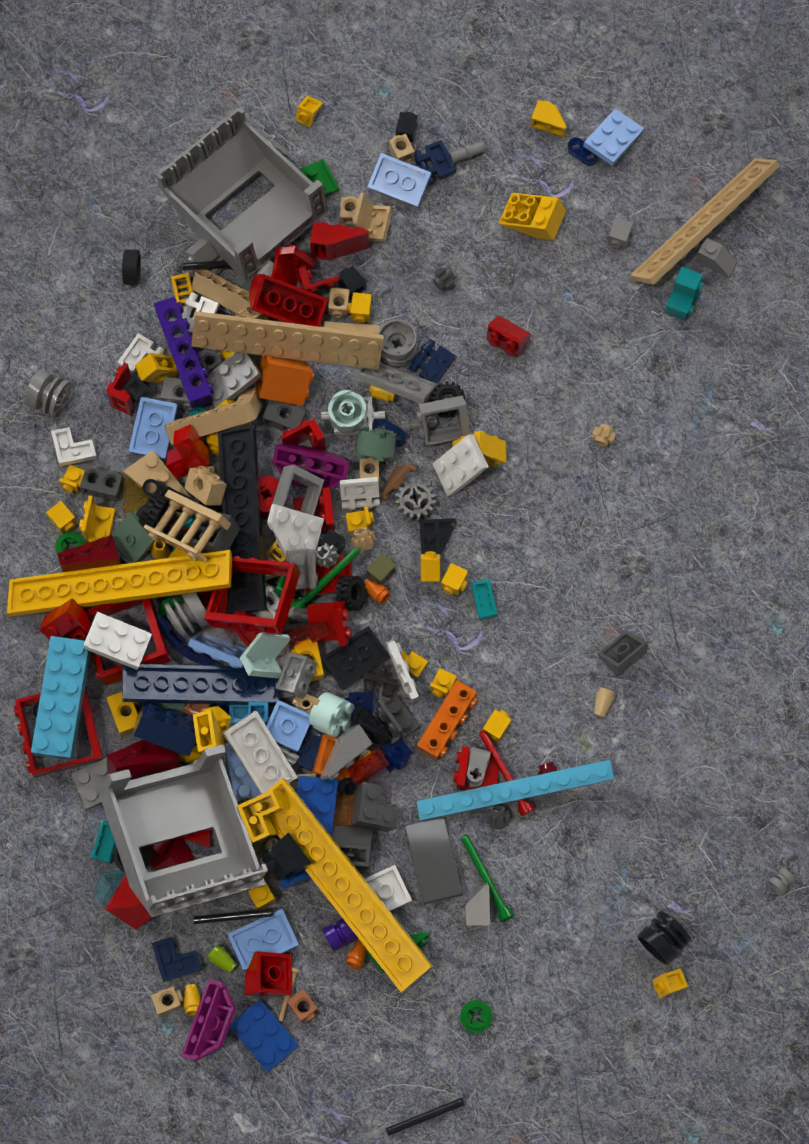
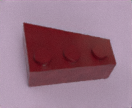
M112 535L57 553L63 572L122 564Z
M143 739L106 755L107 772L112 774L129 769L131 774L130 780L178 768V756L173 750Z

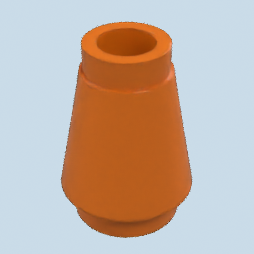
M370 578L364 581L366 584L364 589H367V593L375 603L383 605L388 601L391 593L387 587Z
M359 939L346 956V964L358 970L361 969V966H364L368 951Z

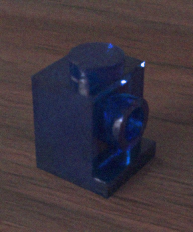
M372 691L349 692V697L345 698V700L354 705L351 715L355 713L356 700H362L361 704L373 714Z

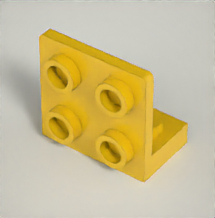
M89 496L88 501H85L83 505L84 519H81L79 523V530H81V535L86 543L110 536L116 513L115 508L97 506L93 496Z

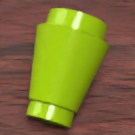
M218 944L207 955L210 959L209 962L228 973L237 965L224 947H220Z

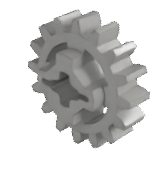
M411 479L409 485L404 482V488L398 487L399 493H395V498L398 499L395 501V506H399L398 512L403 511L404 518L409 515L410 520L417 517L419 521L421 515L427 518V512H433L432 507L436 505V501H434L436 494H432V487L427 488V482L422 485L420 479L417 483H414V480ZM414 494H415V498L418 500L417 505H416V502H414V499H413V498H414Z

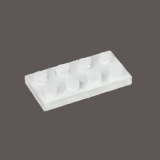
M257 711L252 712L223 732V735L260 794L267 792L281 778H285L288 783L297 778V775Z

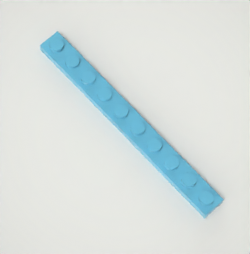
M606 760L416 802L420 821L611 781L614 780L611 762Z

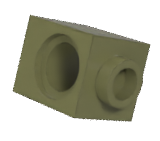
M381 553L366 569V575L373 581L383 585L396 571L394 559L389 555L384 556Z

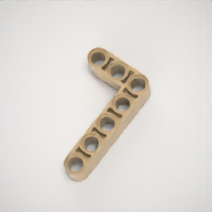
M195 270L192 282V289L235 312V316L269 320L268 316L250 310L248 291L209 270Z
M249 388L240 393L235 403L169 422L164 428L170 443L173 444L174 431L189 424L192 425L199 437L255 420L263 405L257 389Z

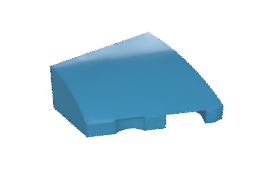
M248 702V705H229L230 727L254 711H257L263 722L267 723L269 719V703Z

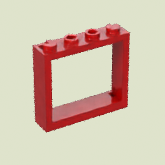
M238 556L232 557L231 580L234 571L287 577L274 619L221 613L229 589L224 588L213 590L204 617L205 621L211 628L282 635L301 572L294 563H289L288 561L276 562L271 559L264 561L256 558L243 559Z
M152 598L103 604L85 611L92 626L97 612L109 616L143 603L157 651L143 656L140 664H165L171 661ZM94 652L91 653V660L97 666L95 674L98 680L101 679L105 686L122 680V665L105 670L102 656Z
M86 686L82 710L93 756L41 769L38 768L36 756L31 753L32 738L25 707L39 703L41 693L15 699L14 713L16 717H19L21 723L17 725L18 731L25 743H22L24 755L28 754L29 762H26L28 773H32L34 778L103 760Z

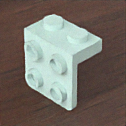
M259 633L240 657L248 676L279 678L282 671L275 658L290 641L289 635Z

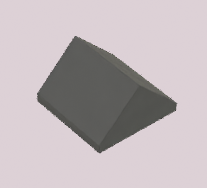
M626 630L600 651L598 656L618 677L647 652L649 645Z

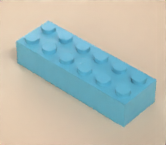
M50 637L31 753L34 756L73 761L91 651L82 648L85 642L83 640Z

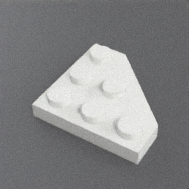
M272 504L267 524L270 530H273L277 538L275 540L285 556L286 550L307 548L314 550L316 553L324 518Z

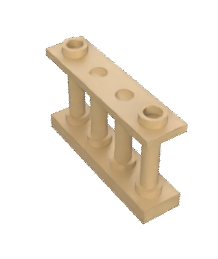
M168 490L165 497L170 501L169 508L155 528L146 524L143 528L149 532L148 536L154 541L161 540L187 553V556L194 561L199 559L206 563L208 559L201 554V551L216 529L221 527L228 530L231 523L223 515ZM181 508L183 513L168 535L162 533V530L175 511ZM196 515L195 521L181 542L176 540L175 537L189 516ZM209 521L210 525L194 548L188 546L201 524Z

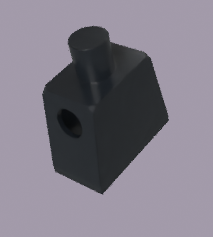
M289 833L277 842L262 858L268 869L265 876L273 874L278 881L303 873L311 864V861Z

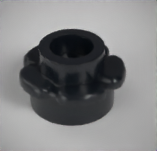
M351 777L341 779L337 786L338 792L346 796L352 795L356 790L354 779Z

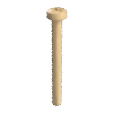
M292 967V988H293L294 981H295V978H296L297 973H300V970H299V969L293 968V967ZM285 996L278 1021L283 1022L288 1005L287 1000L290 999V996Z

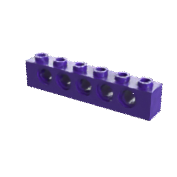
M174 296L154 303L155 312L191 409L212 402L211 395L214 394L211 383L207 384L205 378L208 377L205 367L201 368L199 362L202 361L199 350L195 351L194 347L191 346L193 334L189 335L187 329H190L187 318L183 319L181 315L184 312L181 302L177 303ZM172 317L177 318L175 321H169ZM178 333L183 334V335H182L181 337H179V338L174 337V336H175L176 334H178ZM182 350H189L186 354L180 353ZM195 366L193 370H187V367ZM195 382L201 383L198 387L192 386Z

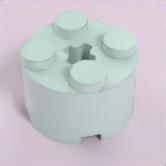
M349 390L336 393L328 406L329 420L333 427L341 433H350L358 430L364 425L366 420V404L364 399L358 393ZM348 409L350 413L347 414L346 412H344V410Z
M329 692L323 693L318 698L321 700L319 704H314L311 710L310 724L313 725L312 728L324 734L337 737L350 728L351 723L349 720L354 710V705Z

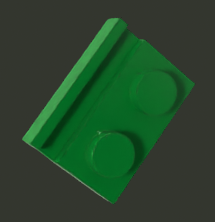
M324 158L319 162H314L300 168V171L311 182L314 183L316 180H319L323 184L325 197L339 191V187Z

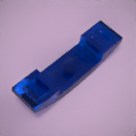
M163 612L156 616L163 635L180 654L202 666H218L220 664L218 660L212 659L211 655L201 653L200 655L192 647H189L184 640L172 631L174 627L168 616Z

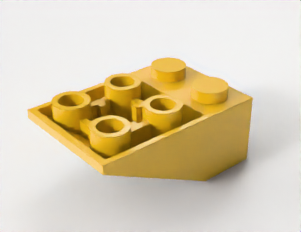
M511 193L499 225L537 239L554 241L566 213V208L560 199L556 197Z

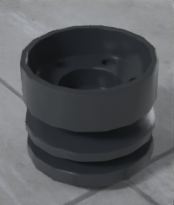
M660 911L656 915L657 919L653 918L651 920L655 930L646 926L637 935V939L651 955L661 963L668 965L677 956L673 946L682 950L684 948L683 943L688 944L691 938L676 919Z

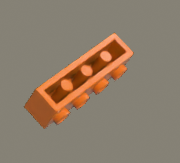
M456 680L418 742L417 750L435 761L439 757L443 758L448 750V747H446L450 740L453 742L458 734L456 729L459 724L463 725L468 717L466 714L468 709H473L478 701V698H476L477 691Z

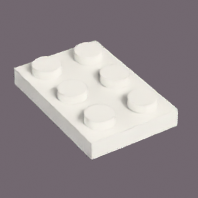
M473 434L464 437L432 464L447 496L455 495L488 468V464Z
M97 612L82 648L138 670L152 634Z
M396 865L365 878L366 882L390 912L412 902Z

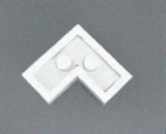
M70 427L51 431L59 467L97 459L92 439L73 443Z

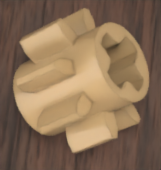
M600 424V427L595 426L592 433V438H595L594 443L601 447H607L608 444L612 445L616 435L612 433L613 428L606 424Z
M362 527L354 531V538L351 539L354 547L360 548L361 551H367L373 547V541L376 540L373 531Z

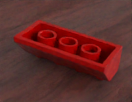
M254 274L249 290L250 310L285 323L320 327L328 298L265 274Z

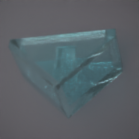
M121 870L101 872L92 894L103 908L107 906L126 875L125 872Z

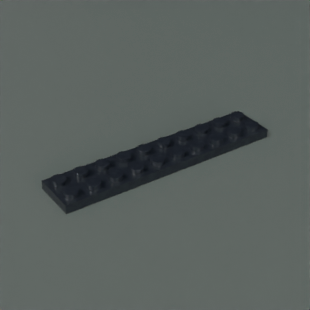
M250 424L218 431L220 479L227 484L222 499V513L231 515L240 527L229 550L233 558L238 556L243 559L256 558L264 560L256 426ZM234 571L231 588L227 592L228 614L233 615L235 611L252 613L267 610L265 574Z

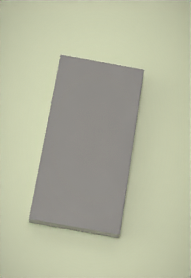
M382 362L379 363L378 370L359 368L354 377L420 404L427 401L437 386L434 382Z

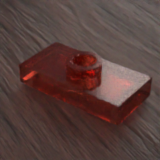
M378 747L346 770L354 784L358 786L388 766L389 762Z

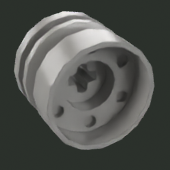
M389 320L382 325L378 334L384 335L380 358L387 365L396 368L404 367L411 363L412 359L416 356V331L405 320Z
M40 369L34 374L28 385L24 399L25 405L36 410L42 407L43 413H49L50 416L56 418L63 411L68 401L72 387L71 382L63 381V378L60 377L54 379L53 374Z
M196 592L182 594L184 600L182 604L176 598L172 599L176 605L174 609L169 602L164 604L170 622L184 639L189 637L185 628L189 627L191 632L195 633L193 626L195 622L201 628L209 625L204 619L207 610Z

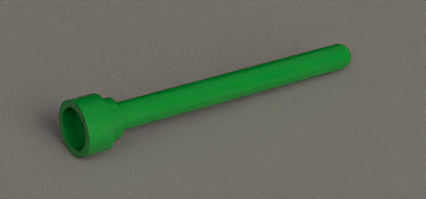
M355 547L316 584V589L309 590L301 599L293 600L290 609L292 607L306 608V604L360 554V548Z
M463 835L461 838L483 882L489 883V893L498 908L497 917L500 923L515 916L512 909L503 903L469 836Z

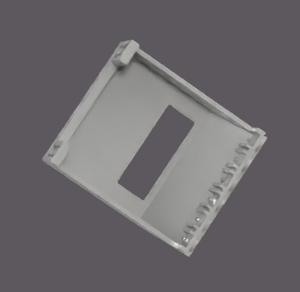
M240 107L235 111H231L213 129L203 134L193 145L188 146L186 151L180 156H176L170 164L161 168L156 174L157 178L154 180L184 222L200 238L209 241L216 253L244 280H247L276 256L277 248L288 246L328 212L323 184L319 180H316L314 183L311 182L246 121L245 113ZM258 174H262L275 186L223 230H219L206 218Z
M224 745L204 749L197 763L130 780L131 774L129 769L109 774L99 794L130 888L151 917L266 885L264 876L268 869L266 864L259 866L247 829L238 810V804L222 761V757L226 752ZM210 828L214 830L221 853L150 873L146 871L139 848Z

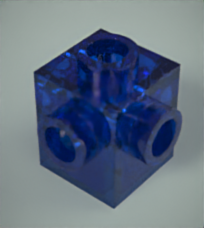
M399 739L393 744L389 742L381 749L383 752L378 759L382 766L391 773L395 769L399 771L404 768L413 752L402 739Z

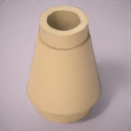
M602 687L599 688V691H596L594 715L605 717L615 698L614 691Z

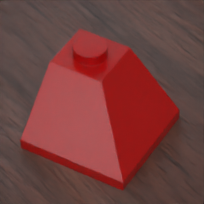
M125 875L105 910L137 930L153 917L150 916L132 891Z
M256 951L245 974V996L273 997L292 995V955Z

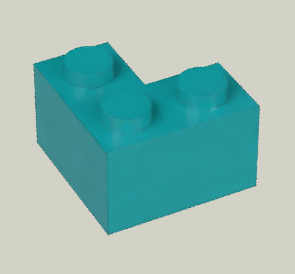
M681 267L664 313L683 321L686 320L687 315L691 316L695 307L692 305L694 299H699L704 282H701L703 275Z

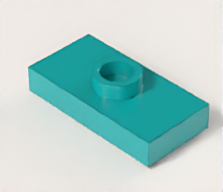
M490 579L471 582L479 620L498 617Z
M102 820L91 859L111 864L116 844L109 823Z

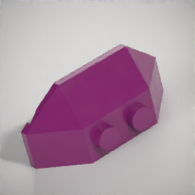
M276 444L272 461L280 474H282L285 466L295 465L323 479L322 488L330 487V489L339 485L340 480H346L350 464L349 461L335 453L298 444ZM292 479V485L308 488L307 486Z
M208 979L181 1054L182 1058L198 1061L222 1048L236 1009L223 982Z

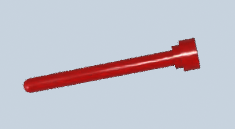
M484 730L480 731L479 736L487 750L491 751L490 755L505 781H513V777L487 732ZM528 799L517 800V806L519 807L517 810L521 816L535 809L532 802H529Z

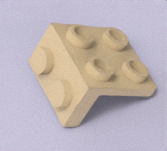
M361 192L356 201L357 209L353 215L352 223L355 228L362 227L365 230H369V242H385L393 209L391 206L373 205L366 193Z

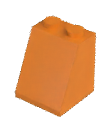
M262 355L259 366L262 377L255 382L259 398L303 406L304 401L309 397V383H312L314 378V372H312L310 365L295 359Z

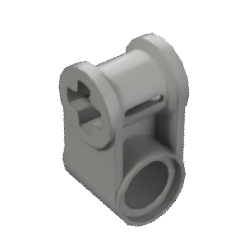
M471 748L466 782L469 786L476 788L483 783L491 751ZM474 773L478 774L477 779H473Z

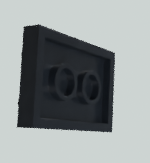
M368 626L349 639L347 646H338L323 656L321 661L344 691L391 659V657Z

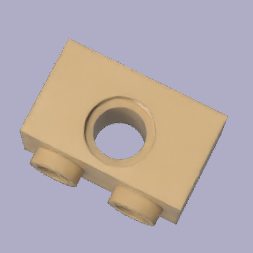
M199 466L198 468H190L184 489L205 505H221L227 484L219 476L211 473L209 468Z

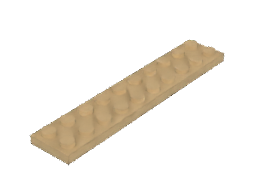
M755 158L630 275L633 281L652 285L658 283L662 279L661 277L671 271L679 260L684 259L692 248L697 247L705 236L711 234L712 229L721 224L727 215L734 212L742 201L747 200L755 189L761 187L767 178L774 175L775 170L780 167L777 160Z
M195 311L191 346L378 370L384 335Z

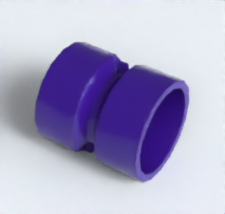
M343 918L337 921L336 926L330 924L322 928L333 952L342 948L344 942L350 944L358 940L356 934Z

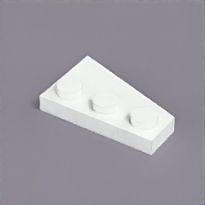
M394 640L385 642L405 695L410 699L419 697L416 691V684L408 673L410 671L406 660L403 661L401 657L403 652L399 642L395 643Z

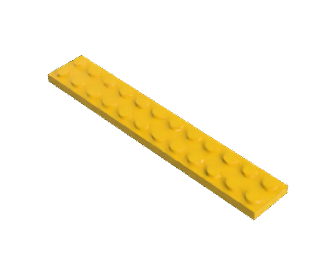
M230 550L202 553L208 559L206 563L199 559L194 561L188 556H179L10 579L7 614L12 617L50 612L71 598L81 607L231 588L232 553Z
M281 778L268 790L279 789L287 807L270 815L277 835L280 839L287 833L292 836L311 861V864L305 871L399 991L404 992L431 969L433 965L285 778Z

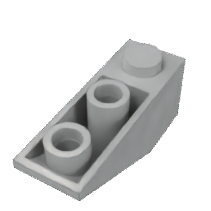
M359 724L351 726L337 737L320 776L321 780L334 779L340 774L339 770L341 768L349 767L354 763L353 759L356 756L360 757L369 751L368 747L373 743Z

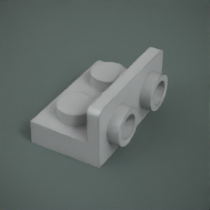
M307 548L286 550V561L294 563L301 572L296 589H316L318 576L316 573L317 556L315 551Z
M289 652L276 689L304 699L313 674L316 671L317 663L307 656Z

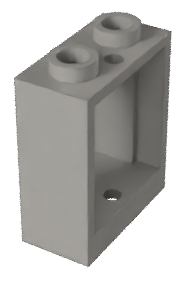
M463 396L418 404L419 412H416L418 423H421L422 427L418 428L420 439H424L426 446L458 440L461 436L470 435L467 407ZM457 409L459 425L428 431L426 415Z
M295 465L285 466L272 504L286 507L284 504L293 479L308 487L300 512L314 515L324 480Z

